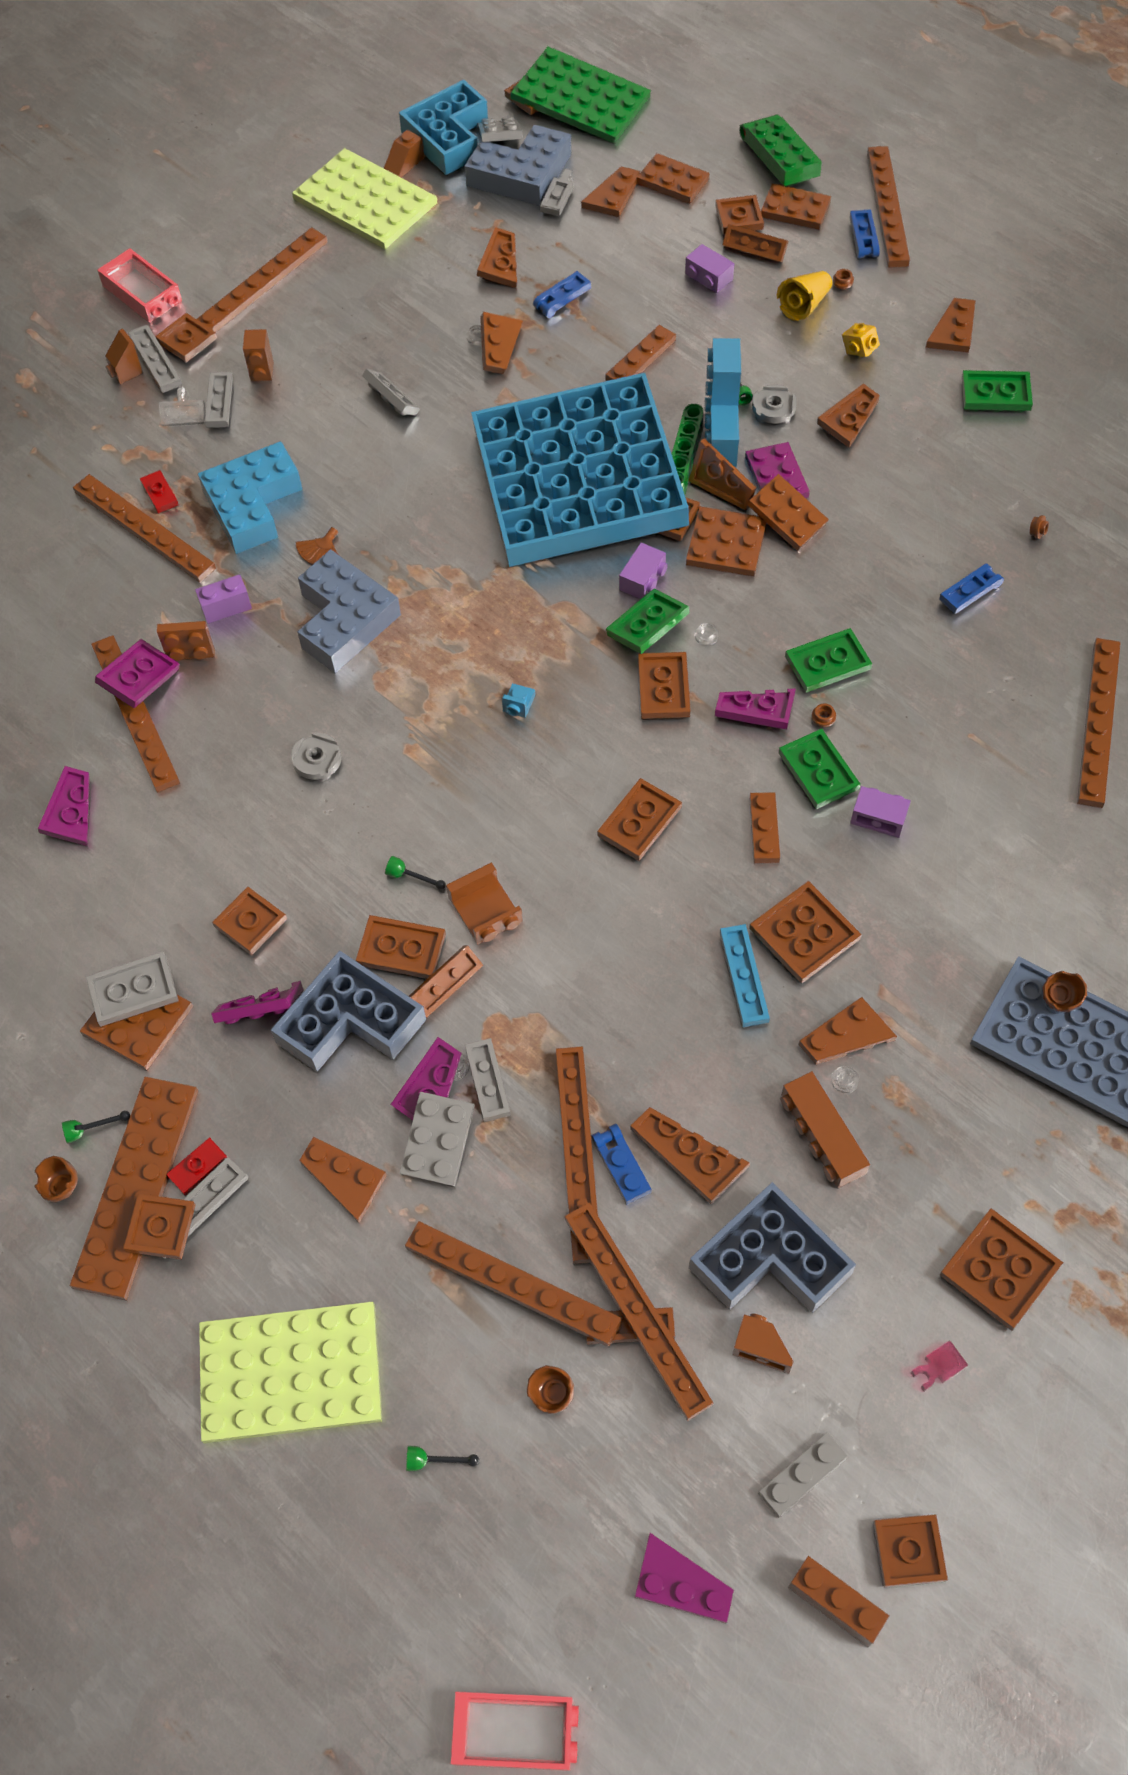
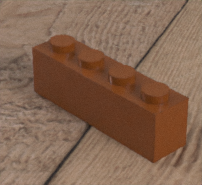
M813 1071L783 1085L780 1097L781 1103L787 1112L791 1111L795 1117L794 1123L801 1135L805 1134L810 1143L808 1145L812 1155L816 1159L819 1158L823 1163V1171L826 1178L830 1182H834L839 1189L866 1175L870 1167L869 1161Z

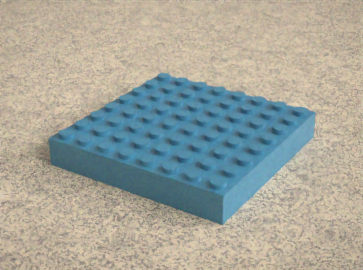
M645 372L471 412L509 567L689 526V507Z

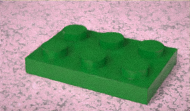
M963 370L964 409L1031 411L1033 400L1030 372Z
M654 588L606 628L607 636L642 654L690 613L689 606Z
M851 628L785 652V658L806 693L872 669L871 660Z
M822 728L779 747V755L816 809L860 790V782Z

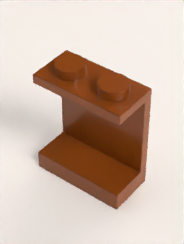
M492 862L446 885L448 898L477 945L482 942H489L497 934L505 930H512L523 922L522 909L520 906L515 907L498 881L497 870Z

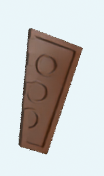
M651 1107L630 1125L631 1131L710 1204L750 1166V1162L733 1156L725 1148L715 1146L706 1141L703 1136L696 1132L688 1131L681 1127L680 1123Z

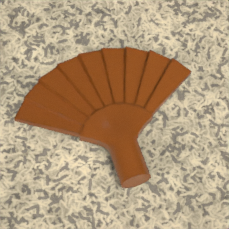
M331 527L322 538L297 541L296 548L303 560L313 565L330 549L337 553L332 541L338 534V530Z

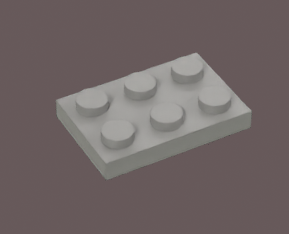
M511 116L502 117V121L485 118L482 119V122H478V132L482 142L522 139V129L517 119L513 120Z
M164 951L86 976L97 1022L100 1027L179 1001Z
M420 1092L400 1174L455 1187L475 1104Z

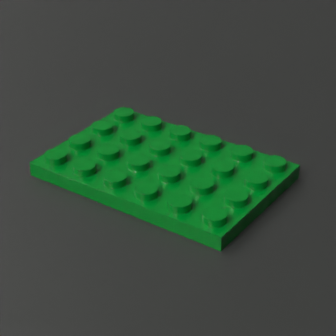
M547 46L511 91V99L534 107L537 111L615 144L649 99L651 90Z

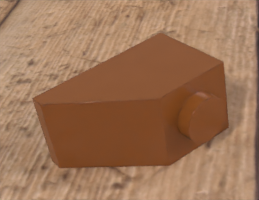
M409 130L402 133L394 140L384 169L401 178L425 158L422 137Z
M122 328L118 331L105 355L108 363L105 367L111 378L115 377L120 384L143 374L134 343Z
M752 1313L750 1316L744 1314L732 1355L789 1374L793 1360L773 1323L767 1322V1318L759 1314Z

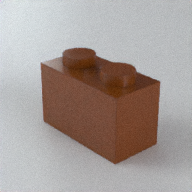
M245 330L243 352L250 381H272L274 361L267 330Z

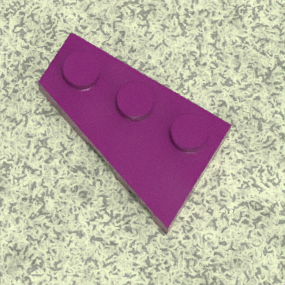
M796 688L787 689V692L775 693L774 690H765V693L752 694L750 691L720 692L715 716L787 730Z
M68 766L64 767L39 824L38 831L40 834L88 846L89 772Z
M301 980L293 982L290 989L281 992L276 987L261 994L257 999L253 995L219 1004L211 1013L214 1023L224 1022V1024H232L243 1017L249 1016V1019H256L268 1012L274 1011V1014L287 1012L303 991Z
M437 1037L390 1105L413 1120L420 1092L448 1098L462 1053L440 1037Z
M650 1533L635 1598L727 1624L734 1589Z

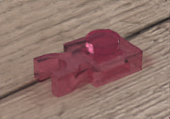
M949 1340L925 1357L928 1365L916 1367L911 1371V1375L914 1378L921 1373L927 1376L928 1382L921 1386V1389L925 1392L932 1387L936 1378H939L944 1384L966 1369L968 1364Z

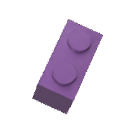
M701 244L686 257L685 274L718 293L733 280L734 263Z
M640 543L619 575V590L642 599L656 587L659 576H664L668 566L665 563L666 553Z
M240 574L195 589L207 624L252 609Z
M861 786L850 824L899 838L911 800L904 799L900 795L880 792L876 788Z

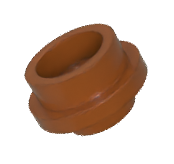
M840 269L833 276V284L837 288L847 289L854 283L853 274L848 269Z
M1040 515L1032 519L1030 535L1035 536L1036 539H1040L1048 531L1049 522L1046 521L1045 516Z
M822 703L813 709L811 718L817 726L829 727L836 720V712L831 705Z

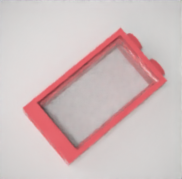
M130 248L97 270L102 286L149 323L182 301L178 284Z
M456 1692L451 1764L456 1766L570 1771V1763H577V1742L571 1741L572 1727H578L579 1706H573L572 1697Z

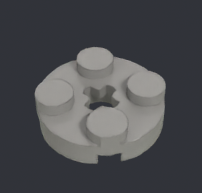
M778 384L766 385L759 392L757 390L752 401V410L756 415V420L762 423L787 424L795 414L797 406L796 395L788 392L787 387ZM772 402H777V405H772Z
M314 733L312 737L306 739L302 737L294 744L291 751L294 770L307 779L326 781L341 764V752L337 742L333 737L324 733ZM317 753H321L320 759H312L311 755L316 756Z

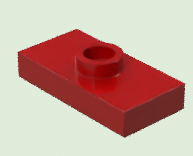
M161 470L140 478L141 484L158 514L179 505Z
M209 1137L166 1175L186 1196L227 1158V1155Z

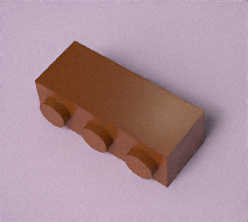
M810 1556L806 1558L788 1586L790 1590L866 1647L874 1643L889 1618L887 1613Z

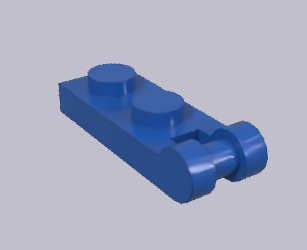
M871 209L850 211L849 218L856 245L857 259L864 258L865 256L879 257L880 248Z
M576 271L537 296L533 301V306L538 310H542L547 318H551L557 310L591 289V281Z
M986 563L942 592L939 600L954 614H957L992 589L1000 587L1004 582V578L1000 574H995L992 571L993 568Z
M615 1123L608 1127L609 1130L601 1134L600 1132L592 1134L591 1138L626 1205L652 1193V1189L628 1147L619 1126ZM614 1140L616 1146L608 1150L606 1143Z

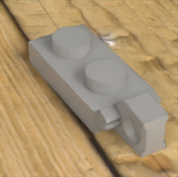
M564 169L560 179L553 178L541 203V212L556 216L561 215L574 186L572 170Z

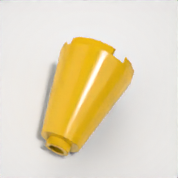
M818 271L784 280L779 285L776 294L777 299H780V310L793 321L804 320L809 317L831 289L832 279L830 275L825 271Z

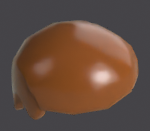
M1056 972L1047 978L1042 987L1043 999L1055 1011L1071 1012L1080 1007L1087 996V984L1078 973Z
M51 1156L45 1158L35 1169L38 1181L34 1187L44 1200L56 1203L67 1199L72 1195L77 1186V1171L69 1161L62 1157Z
M545 1365L536 1369L529 1377L527 1396L539 1410L555 1414L565 1410L573 1400L574 1383L563 1369Z

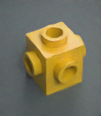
M855 323L841 334L846 354L867 357L880 346L876 328L873 325Z

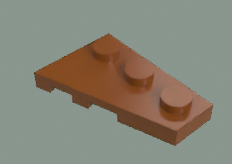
M705 438L700 441L688 481L744 510L750 508L747 504L753 498L756 487Z

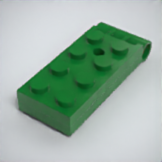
M776 114L740 125L741 139L746 141L783 186L821 175L822 161L783 117Z

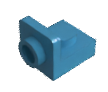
M512 683L508 694H504L502 697L503 712L511 716L526 718L535 697V689Z

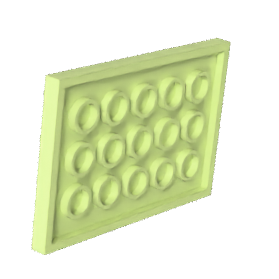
M345 148L292 192L295 201L384 249L389 247L437 204V196Z
M374 1302L199 1322L201 1441L203 1443L382 1422Z

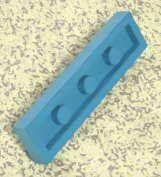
M746 924L720 928V937L742 1026L748 1027L769 1023L770 1017Z

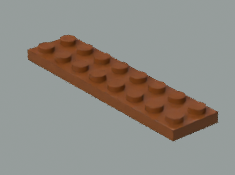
M144 1077L70 1283L72 1289L127 1301L142 1254L126 1252L123 1249L138 1194L163 1196L168 1181L166 1174L173 1167L198 1094L197 1087Z

